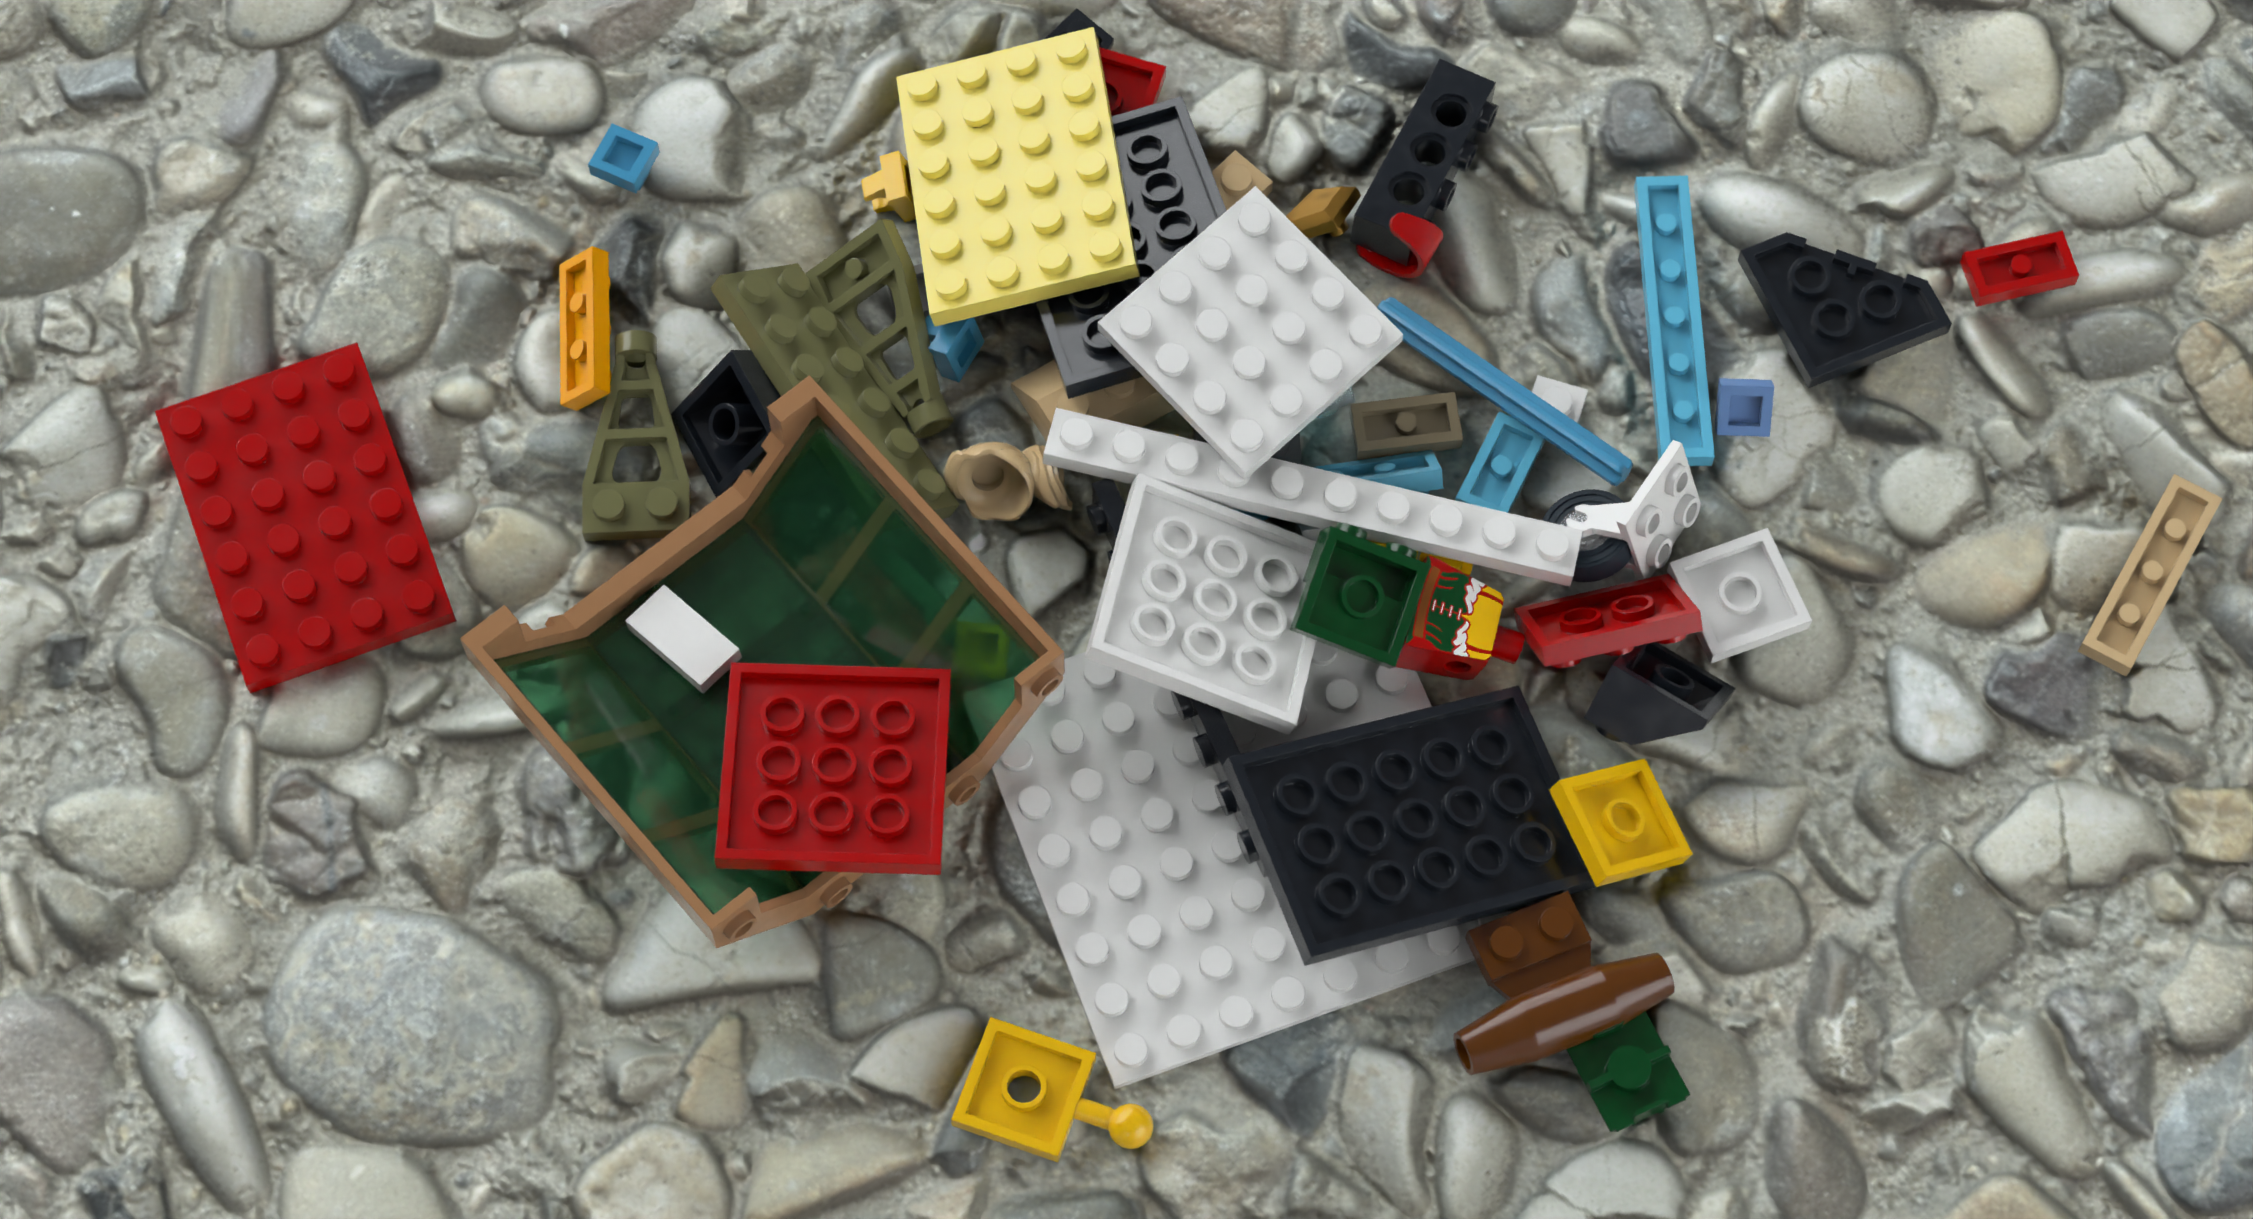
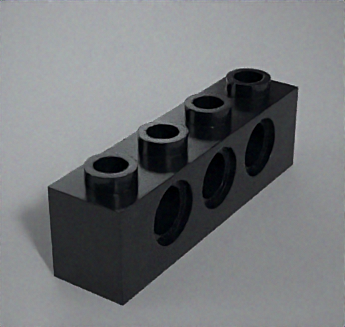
M1439 59L1354 214L1350 242L1405 266L1408 265L1413 252L1406 244L1392 234L1389 227L1390 219L1397 213L1404 212L1436 225V222L1431 220L1437 209L1445 212L1454 196L1457 183L1453 182L1458 170L1466 173L1475 157L1478 144L1474 143L1477 134L1479 131L1487 134L1495 120L1499 108L1498 105L1492 103L1496 82ZM1444 123H1448V124L1455 125V127H1449V126H1445V125H1443V124H1444ZM1421 162H1430V163H1433V164H1435V165H1434V166H1428V165L1422 164ZM1399 201H1409L1414 203V205H1405Z

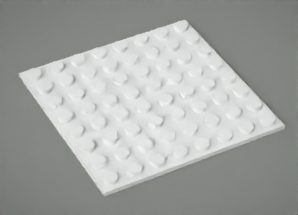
M1316 640L1297 725L1289 735L1221 710L1242 754L1432 706L1417 671L1397 667L1389 669ZM1086 652L1064 659L1065 673L1060 685L1044 699L991 768L1114 1090L1474 961L1475 958L1465 939L1468 930L1519 910L1517 908L1304 966L1268 876L1264 878L1257 862L1248 864L1243 856L1237 840V833L1241 832L1242 829L1234 813L1226 816L1222 810L1215 792V785L1220 783L1213 766L1204 768L1193 744V737L1198 736L1191 719L1183 721L1180 718L1172 699L1171 690L1084 658ZM1016 676L963 694L981 743L1014 701V677Z

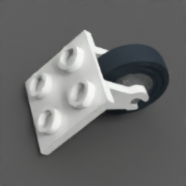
M1672 440L1630 502L1624 503L1619 497L1607 491L1587 489L1568 494L1549 508L1542 521L1583 530L1572 581L1595 582L1614 575L1623 567L1633 569L1636 580L1650 578L1657 568H1662L1671 555L1673 544L1683 529L1690 527L1694 523L1701 504L1683 444Z

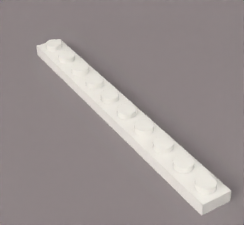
M1060 408L1055 410L1043 454V464L1128 484L1133 482L1139 472L1226 507L1321 529L1329 526L1336 528L1339 522L1346 523L1368 533L1366 539L1385 544L1387 542L1398 543L1415 551L1569 587L1574 576L1583 531L1271 457L1244 480L1209 443Z

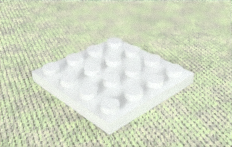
M1256 186L1098 321V330L1244 480L1398 346L1403 339V333Z
M1138 472L1131 483L1084 658L1289 735L1297 725L1316 640L1290 630L1306 585L1303 582V578L1316 541Z

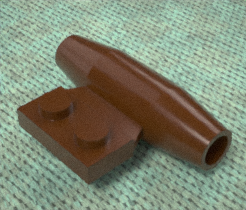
M1567 891L1468 930L1465 939L1488 987L1491 986L1507 1001L1455 1032L1453 1035L1454 1046L1462 1066L1469 1075L1536 1062L1591 1040L1594 1034L1619 1024L1623 1020L1624 1025L1674 993L1673 977L1666 961L1657 952L1591 966L1592 939Z

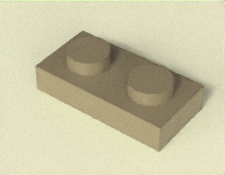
M1455 392L1350 404L1349 415L1357 460L1433 450L1434 452L1462 448L1463 435Z

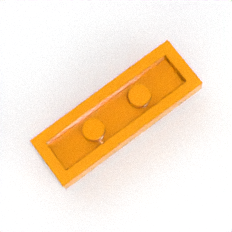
M594 246L589 247L559 265L560 405L575 411L610 394V381L612 377L610 370L609 252Z

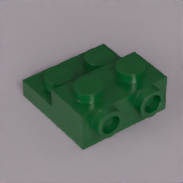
M1339 522L1336 528L1329 526L1321 530L1303 578V582L1306 585L1290 630L1386 668L1396 667L1431 565L1417 560L1418 553L1407 546L1387 542L1386 547L1366 540L1368 533L1363 529Z

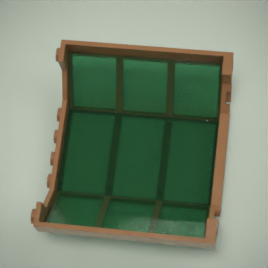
M810 375L767 407L771 431L761 444V447L767 454L754 473L750 469L743 470L732 487L564 614L549 617L545 622V628L532 630L527 623L519 624L518 619L503 605L460 638L466 656L472 665L716 948L813 915L824 905L827 908L834 907L847 897L853 888L852 883L864 873L716 868L715 848L730 669L703 694L628 629L625 620L663 585L668 587L740 649L742 658L736 663L951 669L945 809L953 803L956 806H960L975 795L981 785L979 782L984 779L1044 699L1060 685L1065 673L1064 651Z

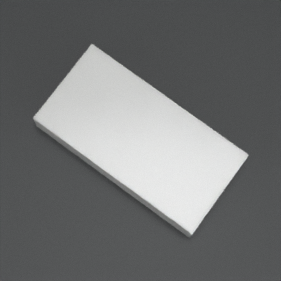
M665 585L625 620L628 629L703 694L730 669L731 662H737L742 658L740 649Z

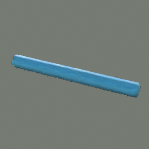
M1389 297L1379 303L1377 308L1403 333L1402 341L1612 486H1617L1627 479L1633 467L1631 459L1395 298Z

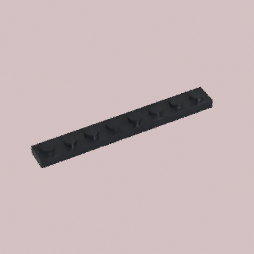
M1105 478L1092 483V504L1086 506L1096 535L1106 534L1114 550L1125 504L1114 480ZM1113 550L1107 552L1109 563L1111 561ZM1171 691L1172 699L1180 718L1183 721L1191 719L1198 736L1193 737V744L1204 768L1213 766L1220 783L1215 785V792L1222 810L1226 816L1234 813L1242 829L1241 832L1237 833V840L1244 858L1248 864L1257 862L1263 877H1267L1222 767L1228 757L1241 753L1221 710Z

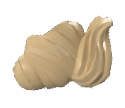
M984 442L970 446L962 451H954L948 457L944 470L945 484L955 494L956 498L965 500L968 510L976 519L1017 520L1029 509L1033 496L1055 509L1059 507L1065 510H1072L1073 503L1069 500L1064 487V469L1043 464L1045 450L1043 445L1038 446L1035 444L1021 452L1015 446L1007 443Z

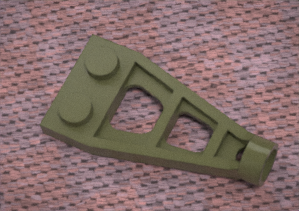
M881 218L805 274L808 276L811 287L824 308L830 311L836 318L837 327L851 349L858 352L862 357L864 368L889 397L891 403L902 417L907 418L916 438H927L947 429L954 419L941 394L934 358L928 349L930 340L914 265L894 221ZM887 285L892 292L896 319L889 327L874 335L859 318L857 306ZM906 337L915 366L913 370L897 379L886 363L883 352ZM923 399L925 403L917 406V403Z
M629 330L621 332L615 337L616 361L610 381V394L606 395L582 484V534L585 541L664 538L691 518V485L656 364L657 337L647 331ZM649 398L652 402L654 426L652 428L620 429L619 422L624 399ZM651 446L656 451L660 463V478L657 481L615 482L613 470L619 451L623 447Z

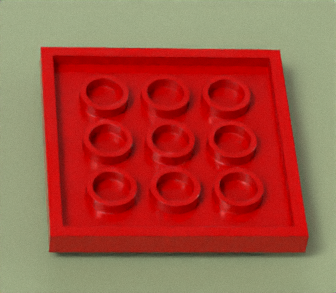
M731 662L715 848L716 868L941 875L951 669Z

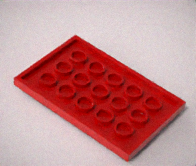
M357 342L155 411L246 687L250 694L457 621Z

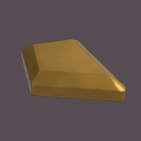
M1340 186L1315 189L1289 212L1286 217L1308 239L1329 233L1332 237H1338L1348 230L1349 225L1345 219L1360 199L1361 194L1357 187Z

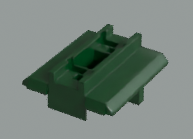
M1646 1011L1624 1025L1623 1020L1619 1024L1594 1034L1591 1040L1566 1049L1610 1132H1619L1631 1125L1634 1126L1639 1121L1656 1113L1660 1114L1664 1112L1665 1108L1679 1104L1690 1096L1688 1088L1670 1057L1671 1050L1669 1046H1664Z

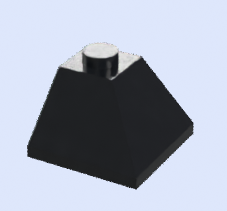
M731 350L671 413L716 498L734 485L743 470L750 469L751 471L766 456L767 452L761 447V444L771 431L767 407L781 397L751 350Z
M1652 642L1635 646L1631 652L1621 655L1612 664L1584 718L1595 724L1597 731L1604 737L1616 742L1624 741L1632 746L1704 729L1731 698L1736 688L1663 645Z

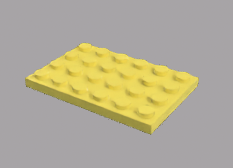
M1094 27L896 77L928 308L935 327L1140 276L1099 43Z

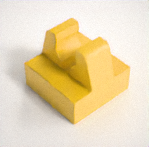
M899 150L879 156L882 170L861 180L864 200L866 202L872 200L873 210L876 213L895 210L904 222L915 220L916 215L908 161Z

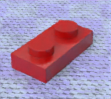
M2063 230L1963 253L1960 260L1976 307L2073 286L2079 278V273Z

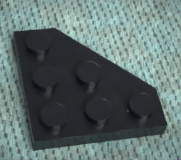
M1788 232L1740 250L1738 262L1808 389L1947 334L1952 325L1928 280L1907 274L1906 278L1877 269V263L1838 249L1834 254L1807 245L1806 238Z

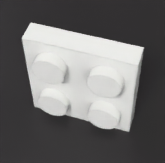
M1768 528L1669 563L1667 573L1671 575L1701 612L1703 631L1696 632L1710 664L1801 632L1810 627L1812 619Z

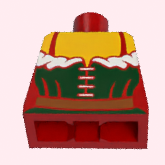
M1427 555L1422 562L1431 566L1396 667L1456 679L1473 680L1486 666L1490 657L1515 664L1521 654L1525 634L1498 625L1504 603L1502 594L1445 562Z

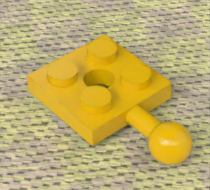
M990 1017L951 1118V1124L954 1127L1055 1162H1059L1074 1119L1107 1129L1112 1140L1120 1147L1126 1149H1135L1143 1146L1148 1142L1153 1132V1120L1150 1113L1138 1104L1128 1103L1113 1109L1112 1107L1083 1098L1096 1062L1095 1052ZM1021 1076L1033 1078L1040 1085L1039 1095L1030 1102L1021 1103L1015 1101L1007 1091L1014 1079Z

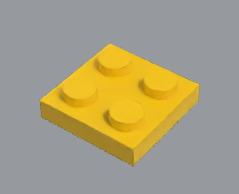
M1645 758L1561 779L1549 789L1596 887L1680 865L1693 855Z

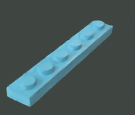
M1688 175L1636 177L1634 193L1658 461L1672 440L1683 444L1689 466H1712L1715 455Z

